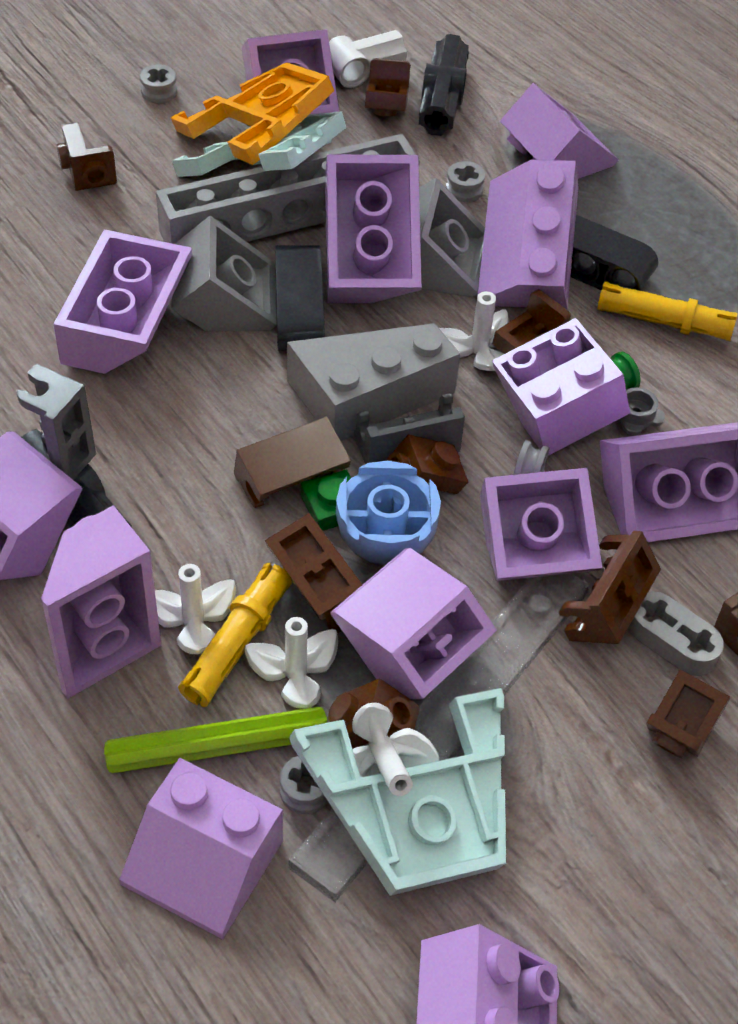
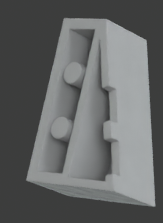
M435 323L287 342V382L316 420L328 417L340 441L354 436L357 413L368 411L369 425L394 419L439 400L441 395L455 393L460 353Z

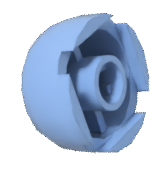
M388 460L367 463L359 467L358 475L352 477L348 482L346 477L340 484L336 499V517L341 538L357 556L374 564L386 565L405 548H411L421 554L433 540L436 533L441 500L437 486L431 479L428 485L424 479L417 476V469L406 463Z

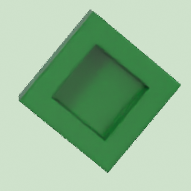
M347 469L300 483L302 500L322 531L338 527L336 499L340 484L346 477L347 482L351 479Z

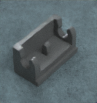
M35 364L28 372V377L35 384L37 396H33L25 390H17L18 401L25 409L40 415L39 422L41 430H43L41 439L47 447L48 460L74 480L96 455L85 385L39 364Z
M452 393L440 396L438 410L369 425L368 411L357 413L354 438L364 463L386 461L408 434L452 444L457 452H460L465 416L461 407L452 409Z

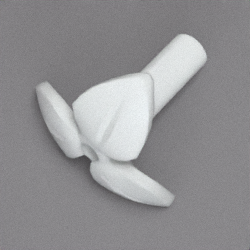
M488 291L481 292L477 296L471 336L458 329H439L459 351L460 358L475 353L474 367L480 370L495 371L492 360L504 354L491 349L495 347L492 345L495 331L509 323V316L506 309L494 313L496 296Z
M186 564L178 572L180 595L170 591L155 590L158 621L160 625L166 628L184 624V629L177 637V644L183 651L198 655L203 653L215 636V633L203 622L223 621L230 612V605L236 597V583L232 579L224 580L202 591L199 567L194 564Z
M293 617L285 624V652L279 646L273 644L249 643L245 645V655L254 672L266 681L281 680L287 676L289 680L281 692V696L286 703L298 709L312 708L321 697V688L318 683L306 674L327 672L335 660L338 649V635L336 630L330 629L308 638L307 622L303 618Z
M379 703L363 705L355 713L352 722L353 732L369 741V745L353 748L360 776L366 777L380 774L381 772L390 792L395 796H404L411 791L413 786L412 779L406 768L439 761V755L431 741L413 729L405 728L388 737L387 733L393 720L390 710Z

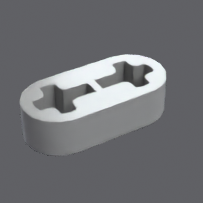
M650 591L647 593L628 627L631 634L638 641L678 669L690 675L701 676L714 670L724 648V640L716 628L670 596L661 592ZM654 614L662 617V620L656 619L652 623L645 619V616L650 618ZM698 643L706 648V650L701 649L697 653L688 649V647H695Z

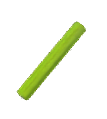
M313 707L109 739L104 744L105 762L109 772L118 773L174 764L179 758L193 761L291 745L289 737L294 729L328 723L323 708Z

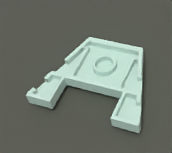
M342 111L308 115L277 145L259 153L260 160L254 165L262 164L263 171L295 168L322 146L331 143L336 135L346 129ZM222 142L203 148L205 154L199 157L188 158L184 155L172 160L177 177L203 175L229 161L239 159L233 156L228 143Z
M502 688L458 696L452 700L449 708L464 756L406 768L412 779L413 786L411 791L404 796L393 795L381 773L366 777L360 776L344 720L294 729L289 738L293 749L390 896L497 870L506 864L505 789H501V758L505 756V735H501L500 712L504 709Z

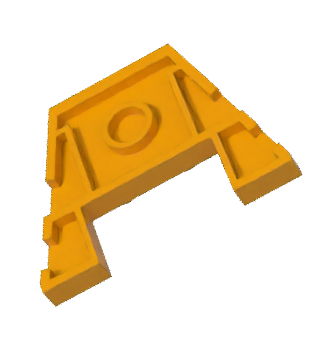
M286 62L239 84L242 92L225 99L216 95L203 101L205 110L188 118L185 111H182L170 118L178 133L192 139L228 117L251 126L227 143L235 158L254 165L260 160L259 153L277 145L313 110L320 106L334 92V88L329 76Z

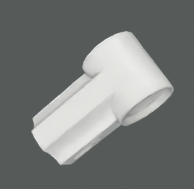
M397 30L357 41H352L350 37L345 35L337 36L329 41L333 73L346 88H356L368 79L370 63L373 58L406 61L407 58L403 36Z

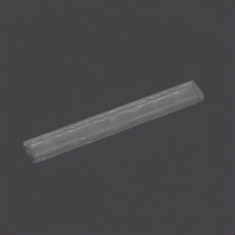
M572 573L529 578L492 621L497 631L449 674L419 706L415 731L423 734L431 741L439 755V761L454 758L462 748L449 708L452 700L458 696L502 688L505 696L568 619V617L558 614L562 605L567 601H582L588 593L590 584ZM332 808L289 859V869L336 903L368 862Z

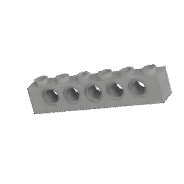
M398 134L312 154L293 169L263 171L262 166L157 190L156 201L159 232L164 242L175 244L208 216H212L247 242L325 223V170L327 154H416L404 135Z

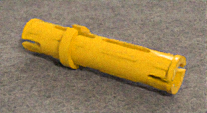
M604 282L597 307V310L614 312L681 329L680 333L689 335L691 331L714 336L726 341H731L738 315L736 312L699 305V300L689 298L688 302L653 293L621 287L609 282Z
M265 563L244 595L236 596L231 603V613L178 686L180 693L188 701L195 705L200 703L201 707H207L224 679L227 678L245 652V645L251 642L258 631L261 632L267 628L272 619L270 614L273 608L293 582L282 567L276 564L272 567L271 563Z

